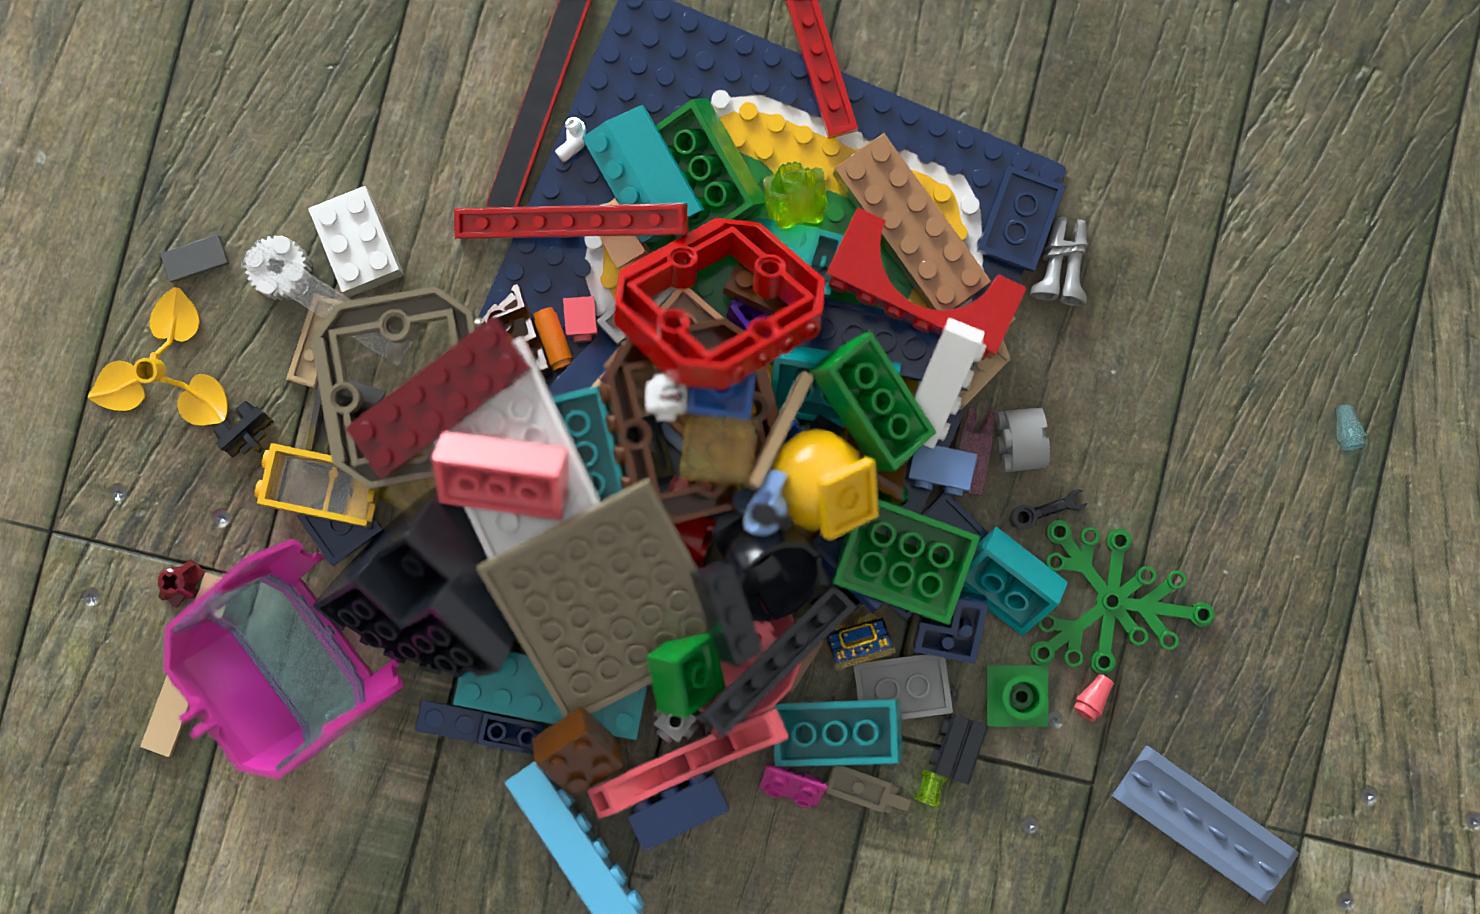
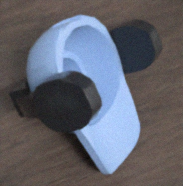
M780 470L768 472L756 494L744 487L734 490L731 496L732 504L738 509L746 511L743 523L744 528L750 531V533L769 535L780 527L789 529L793 518L787 514V502L780 494L787 473Z

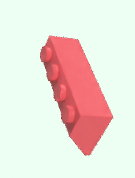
M443 431L432 457L439 503L556 520L563 519L569 479V461L566 448Z

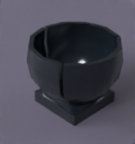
M743 515L711 536L712 541L724 559L723 563L734 566L752 620L772 621V618L778 620L796 612L814 595L823 575L821 556L815 544L792 525H790L788 530L780 527L769 535H756L744 528Z

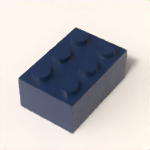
M706 772L690 778L688 780L689 784L681 788L676 784L661 791L660 798L651 801L650 797L631 807L633 811L629 813L628 819L643 851L729 811L728 801L714 772L708 775Z

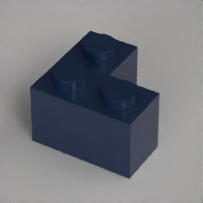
M961 591L950 624L932 618L928 619V617L919 614L913 641L914 652L976 664L988 609L986 596Z

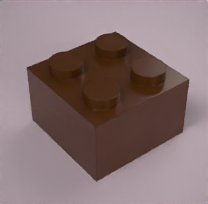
M583 707L575 710L532 739L536 766L573 798L624 766L619 740Z

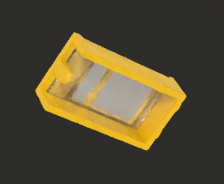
M271 443L270 450L264 452L262 459V468H265L263 479L258 480L255 488V498H258L257 504L267 508L371 529L380 488L369 489L334 465L331 455Z

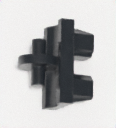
M244 401L235 411L241 421L233 427L225 420L213 429L218 439L216 445L232 458L239 452L245 455L252 448L261 453L264 448L260 441L267 435L264 430L274 422L259 407H254L249 402Z

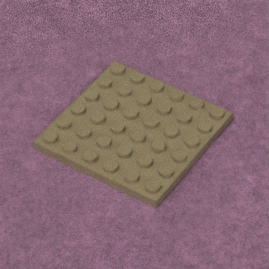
M648 478L498 554L477 567L478 572L564 718L580 707H583L591 714L651 684L652 681L646 659L648 654L667 641L710 632L690 573L697 571L698 568Z

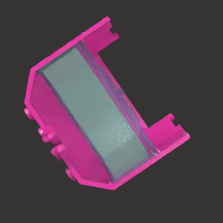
M294 539L242 559L165 626L163 670L170 678L172 685L179 690L189 705V709L178 717L182 723L188 722L197 715L203 724L196 726L190 733L194 740L208 732L225 752L229 762L238 771L279 779L308 762L404 688L402 677L397 675L396 670L400 662L392 659L373 675L341 630L312 606L317 598L303 581L302 577L322 561L325 556L318 552L311 555L303 551V544Z

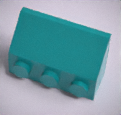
M995 527L978 543L962 590L985 595L988 601V610L1023 636L1059 605L1068 582L1002 530Z

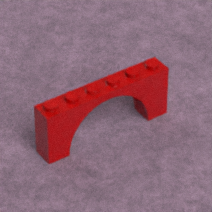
M858 207L825 274L824 279L829 282L828 286L841 293L848 291L856 295V299L867 306L875 304L884 308V313L894 319H907L913 322L912 326L915 329L924 333L932 331L941 336L949 318L983 331L982 343L986 347L981 360L991 359L995 356L1026 287L998 274L984 295L964 307L952 310H932L918 306L907 300L894 288L884 271L880 255V240L886 220Z

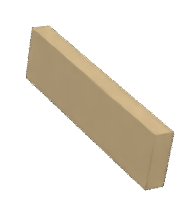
M803 371L797 376L743 485L751 491L761 486L814 379L811 374Z

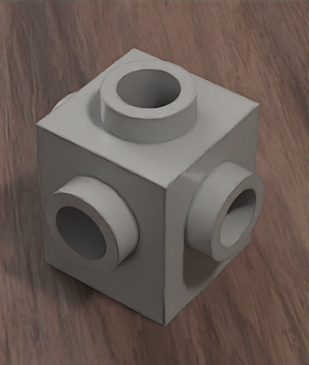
M658 709L653 714L658 718L654 723L658 727L655 733L668 743H671L673 739L679 743L682 738L688 741L698 727L694 723L698 717L695 714L688 718L680 717L681 724L678 727H673L669 723V719L673 715L658 712Z

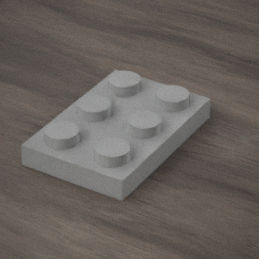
M921 654L853 663L857 700L901 699V720L953 713L946 658Z

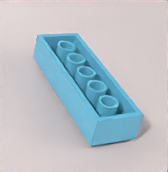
M535 762L504 782L592 914L644 913L643 905L645 902L636 889L632 891L625 883L628 877L620 864L616 863L613 865L608 858L610 850L601 837L596 839L590 831L593 827L590 819L584 811L578 813L573 806V802L576 801L575 798L536 766Z

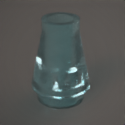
M1353 404L1335 408L1337 444L1341 445L1342 451H1352L1365 447V439L1368 436L1354 410Z

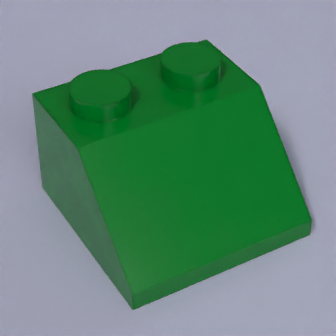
M711 632L667 641L646 656L658 712L688 718L726 689L721 661Z

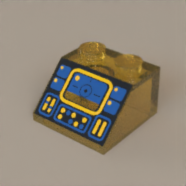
M875 613L858 617L859 624L847 627L846 621L841 622L824 638L834 670H840L896 653L884 617L876 618Z

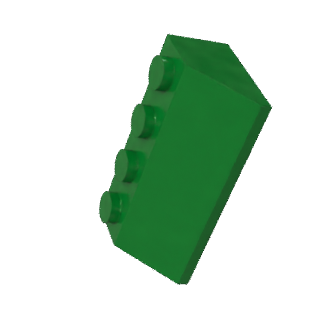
M871 331L830 352L809 370L865 457L875 461L876 471H895L937 433Z

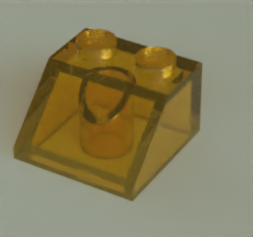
M688 415L679 479L738 488L750 485L758 422L732 417Z

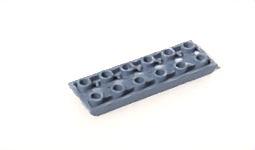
M1147 745L1111 795L1263 904L1266 903L1299 854L1291 846Z

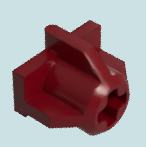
M192 559L182 566L165 569L160 573L157 581L160 589L158 598L162 601L168 600L173 606L178 607L186 597L191 599L197 596L198 590L194 587L207 572Z

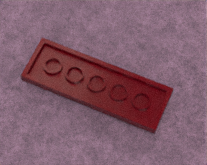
M493 316L349 424L345 429L379 478L385 479L439 439L443 431H450L529 372L532 367L499 319Z

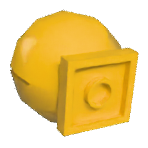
M823 429L801 431L781 447L769 468V472L780 470L787 473L780 494L787 502V514L793 518V525L809 531L821 530L822 536L831 540L879 517L875 461L867 457L861 460L858 451L848 442L833 432Z

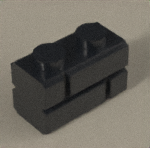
M951 713L949 718L944 717L939 729V735L943 736L940 747H933L928 762L933 765L931 771L969 785L989 726Z

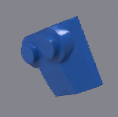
M756 371L747 375L741 382L734 383L724 390L690 386L686 413L722 418L731 422H750Z

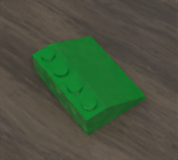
M708 98L690 100L656 125L704 209L688 220V233L715 218L743 220L768 203ZM674 235V236L676 237V239H678V238H680V237H682V236H684V235Z
M877 499L879 517L845 532L832 583L950 624L980 536Z

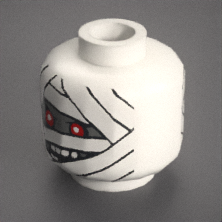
M667 374L654 375V380L649 381L646 385L647 412L657 415V421H676V415L683 414L686 411L687 386L676 384Z

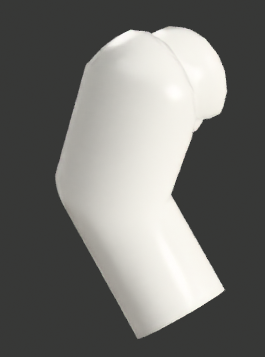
M571 117L566 121L567 142L555 150V153L563 163L585 146L582 137L586 135V127L584 122L580 121L577 117Z

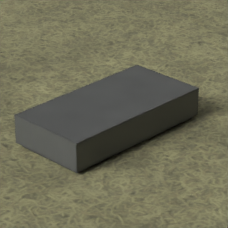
M219 234L160 253L169 282L171 283L229 264Z

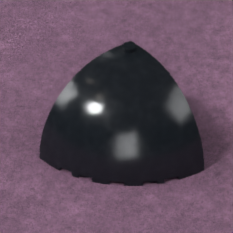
M437 486L407 507L376 535L341 571L312 605L341 630L347 626L361 636L359 642L362 644L370 645L374 648L381 647L385 649L383 655L404 664L406 660L418 663L420 670L439 675L444 671L453 674L454 677H462L464 673L472 672L478 677L500 671L515 639L514 631L477 570L478 565L489 560L465 507L439 503Z

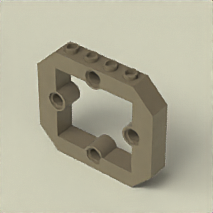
M436 286L337 303L311 339L332 463L369 489L435 478L432 457L436 446L433 442L426 448L425 453L421 457H413L387 478H379L366 457L362 458L361 450L345 429L355 421L354 413H357L362 408L364 396L358 387L348 382L341 338L380 331L388 340L394 343H403L412 337L414 325L448 319L453 347L481 326L482 320L481 318H476L471 310ZM394 319H402L404 322V329L399 334H391L389 330V325ZM350 390L353 395V401L349 406L342 407L339 403V396L343 391Z

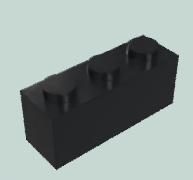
M716 561L690 573L720 660L738 666L764 653L734 566Z

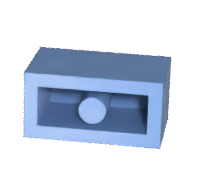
M923 445L913 455L909 479L915 481L914 486L918 488L932 490L933 485L945 487L944 493L963 496V491L970 493L978 456L975 453L935 445V448L932 449Z

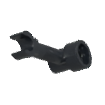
M1083 490L1071 491L1065 498L1034 508L1029 505H1020L1011 512L1009 517L1010 524L1019 530H1026L1033 527L1037 519L1070 508L1080 510L1086 507L1087 503L1076 505L1073 502V496L1083 492ZM1018 514H1022V515H1023V517H1024V522H1023V523L1019 522V520H1018Z

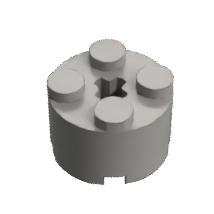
M1027 408L997 412V426L1001 430V436L996 437L998 454H1002L1004 472L1046 468L1050 461L1049 438L1045 436L1044 428H1048L1043 409Z

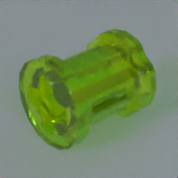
M922 769L923 779L919 793L914 795V800L940 807V794L943 784L948 781V777Z

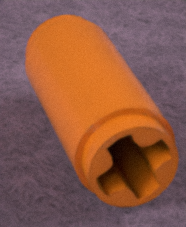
M553 307L539 310L533 314L534 323L550 367L553 368L554 372L564 370L573 362V356L558 315Z

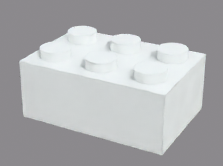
M366 186L308 208L341 292L348 298L404 276L373 196Z

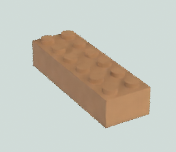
M885 133L834 168V178L854 206L886 220L880 242L929 309H957L987 288L992 282Z

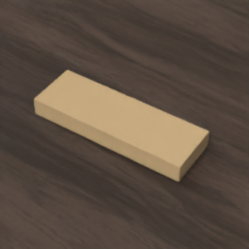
M314 293L286 380L317 389L319 384L311 339L337 303H342L341 301Z

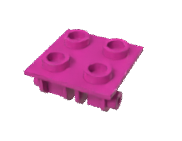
M775 763L772 765L766 764L759 789L765 790L764 792L771 797L781 798L783 796L793 799L794 803L802 807L818 806L827 788V785L821 782L819 777L805 773L803 778V772L799 771L797 776L793 774L794 769H790L788 773V767H775Z

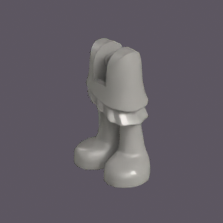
M1056 216L1050 230L1047 245L1044 248L1047 252L1042 257L1045 261H1048L1046 274L1042 281L1032 286L1030 296L1044 301L1056 300L1059 297L1062 261L1064 258H1068L1060 302L1070 306H1084L1087 303V296L1080 285V268L1082 256L1086 255L1085 249L1088 248L1086 221L1077 219L1072 241L1064 240L1066 217Z

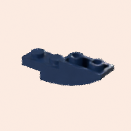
M422 699L415 725V731L471 741L481 745L533 755L532 739L544 730V724Z

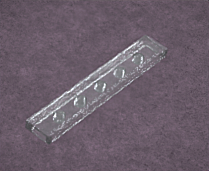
M259 240L255 241L240 264L241 267L324 320L337 303L351 301ZM389 325L391 334L401 333ZM380 331L351 336L397 367L414 342L409 339L403 343H394L385 338Z

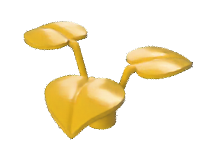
M175 287L166 292L156 303L150 316L152 334L160 339L168 338L166 343L157 351L152 352L150 358L139 359L134 365L126 361H113L107 364L99 373L94 387L88 394V398L91 401L111 410H132L138 407L146 396L145 389L140 382L156 383L161 381L162 383L178 386L185 390L178 397L177 407L180 415L187 422L203 426L219 424L226 420L228 413L227 396L222 385L215 378L205 374H198L187 385L184 382L165 376L166 367L158 359L173 344L174 339L180 342L188 341L199 329V313L195 305L180 288Z

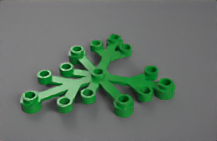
M1055 520L1047 525L1045 535L1048 541L1053 544H1060L1070 558L1063 557L1060 553H1052L1047 556L1045 564L1053 571H1060L1062 569L1081 572L1097 592L1096 605L1075 621L1055 618L1052 614H1048L1045 617H1049L1052 620L1050 628H1044L1042 620L1037 623L1041 631L1051 632L1057 630L1061 632L1047 642L1037 641L1031 645L1029 657L1033 663L1048 665L1053 661L1055 651L1068 642V648L1063 655V660L1070 667L1079 666L1083 661V654L1080 651L1083 630L1102 617L1099 647L1090 656L1089 664L1095 673H1110L1116 664L1115 657L1111 653L1115 618L1127 632L1130 643L1133 645H1143L1148 640L1147 631L1142 627H1138L1126 610L1139 612L1157 636L1160 647L1165 650L1176 648L1179 639L1174 632L1167 630L1156 614L1189 619L1197 627H1206L1213 622L1215 613L1213 608L1207 603H1195L1189 607L1158 602L1172 590L1181 589L1185 586L1187 579L1181 571L1170 572L1166 580L1141 599L1128 598L1129 595L1141 586L1153 583L1156 579V572L1152 567H1141L1137 570L1134 577L1120 586L1124 552L1132 544L1131 535L1126 530L1114 529L1106 536L1105 543L1111 551L1106 585L1092 566L1094 545L1100 538L1098 530L1093 527H1087L1080 532V540L1082 542L1080 550L1071 538V527L1067 522ZM1057 526H1061L1065 531L1064 536L1061 538L1056 537L1054 534V529ZM1088 530L1092 531L1095 535L1092 542L1085 540L1084 535ZM1117 535H1121L1125 539V543L1121 547L1115 544V537ZM1053 556L1060 559L1061 563L1058 568H1053L1050 565V559ZM1143 570H1148L1151 573L1149 581H1144L1141 578ZM1174 574H1178L1181 577V583L1178 586H1175L1171 581ZM1110 595L1117 599V604L1114 607L1107 605V598ZM1200 609L1207 611L1208 616L1204 621L1198 618ZM1137 630L1143 634V639L1140 642H1136L1133 639V633ZM1166 635H1171L1173 638V644L1169 647L1163 642ZM1041 647H1045L1048 650V656L1045 659L1038 657L1037 653ZM1071 652L1078 654V661L1074 664L1068 660V655ZM1102 656L1107 657L1109 660V664L1105 668H1101L1098 663Z

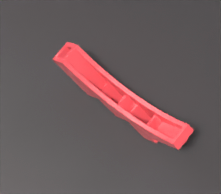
M775 708L741 720L720 740H717L711 733L703 738L684 744L660 757L641 763L588 789L587 792L600 819L615 814L722 764L781 742L788 738L783 721Z

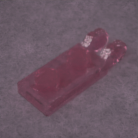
M969 407L965 431H962L959 450L975 453L978 458L970 493L964 491L963 493L983 496L993 440L991 434L995 412L988 411L985 416L983 434L974 433L972 431L977 413L976 408Z

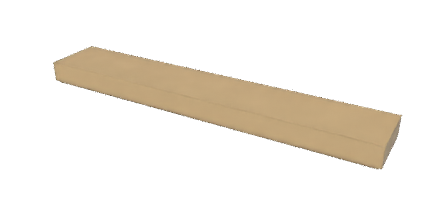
M205 573L196 599L221 579V577ZM219 593L215 594V595H214L212 598H210L206 603H208L211 599H213V598H214L215 596H217ZM231 596L209 612L224 618ZM168 675L164 681L140 747L172 757L184 725L178 717L189 709V705L179 690L172 685Z

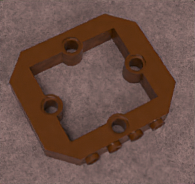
M726 318L689 325V335L708 352L745 332ZM628 338L620 345L600 378L601 384L598 385L600 401L606 404L608 415L605 416L607 431L609 434H613L616 445L612 447L616 465L621 466L623 477H620L621 490L624 491L648 478L673 524L737 509L732 504L731 496L735 489L744 487L743 485L749 473L725 478L724 473L719 468L713 466L705 467L695 471L690 476L687 488L660 494L648 446L651 439V429L642 420L631 375L632 372L658 366ZM767 366L756 370L752 401L756 407V415L754 417L750 416V422H738L741 425L748 426L755 459H757L779 415ZM628 428H633L638 432L639 440L636 444L631 443L627 439L626 432ZM785 439L783 440L779 450L785 444ZM704 475L709 476L713 482L710 492L706 491L701 485V479Z

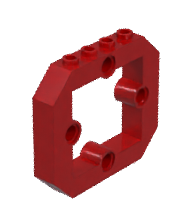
M715 218L689 232L688 235L678 238L620 270L614 303V325L676 384L724 390L734 383L741 382L752 372L765 368L774 359L783 354L790 353L796 346L806 340H812L820 333L825 279L760 222ZM731 254L754 274L753 290L757 295L763 298L779 296L789 306L769 318L753 320L747 331L711 352H707L689 335L690 321L685 312L678 309L663 311L650 298L670 287L676 289L692 287L696 282L698 271Z

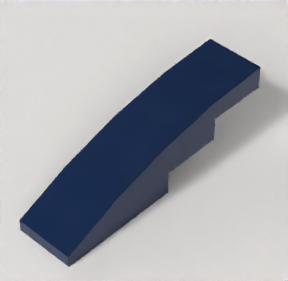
M602 331L550 385L548 390L551 396L554 397L591 388L606 370L603 365L620 347L622 342L617 345Z

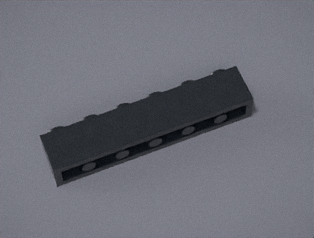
M834 584L752 665L734 680L697 719L717 740L724 738L856 606Z

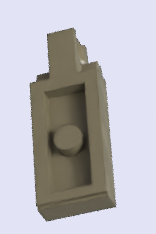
M833 765L825 793L881 813L886 812L890 814L892 807L908 812L912 801L909 798L898 795L899 787L893 785V783L844 765Z

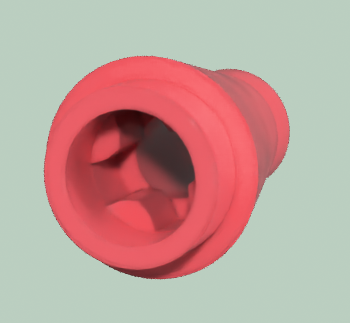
M1098 674L1096 679L1075 699L1076 705L1073 708L1075 712L1092 722L1097 717H1101L1114 682L1108 677Z

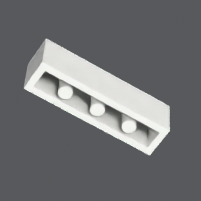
M951 318L946 323L914 396L937 432L924 444L932 449L935 448L938 439L944 441L950 427V423L946 422L950 413L954 415L957 413L962 401V397H959L958 394L962 387L968 388L974 371L970 370L973 361L979 362L986 347L982 343L983 331Z

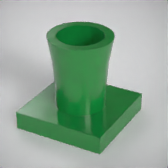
M986 665V725L989 727H1048V665ZM1019 691L1025 692V699L1022 703L1016 700V694Z

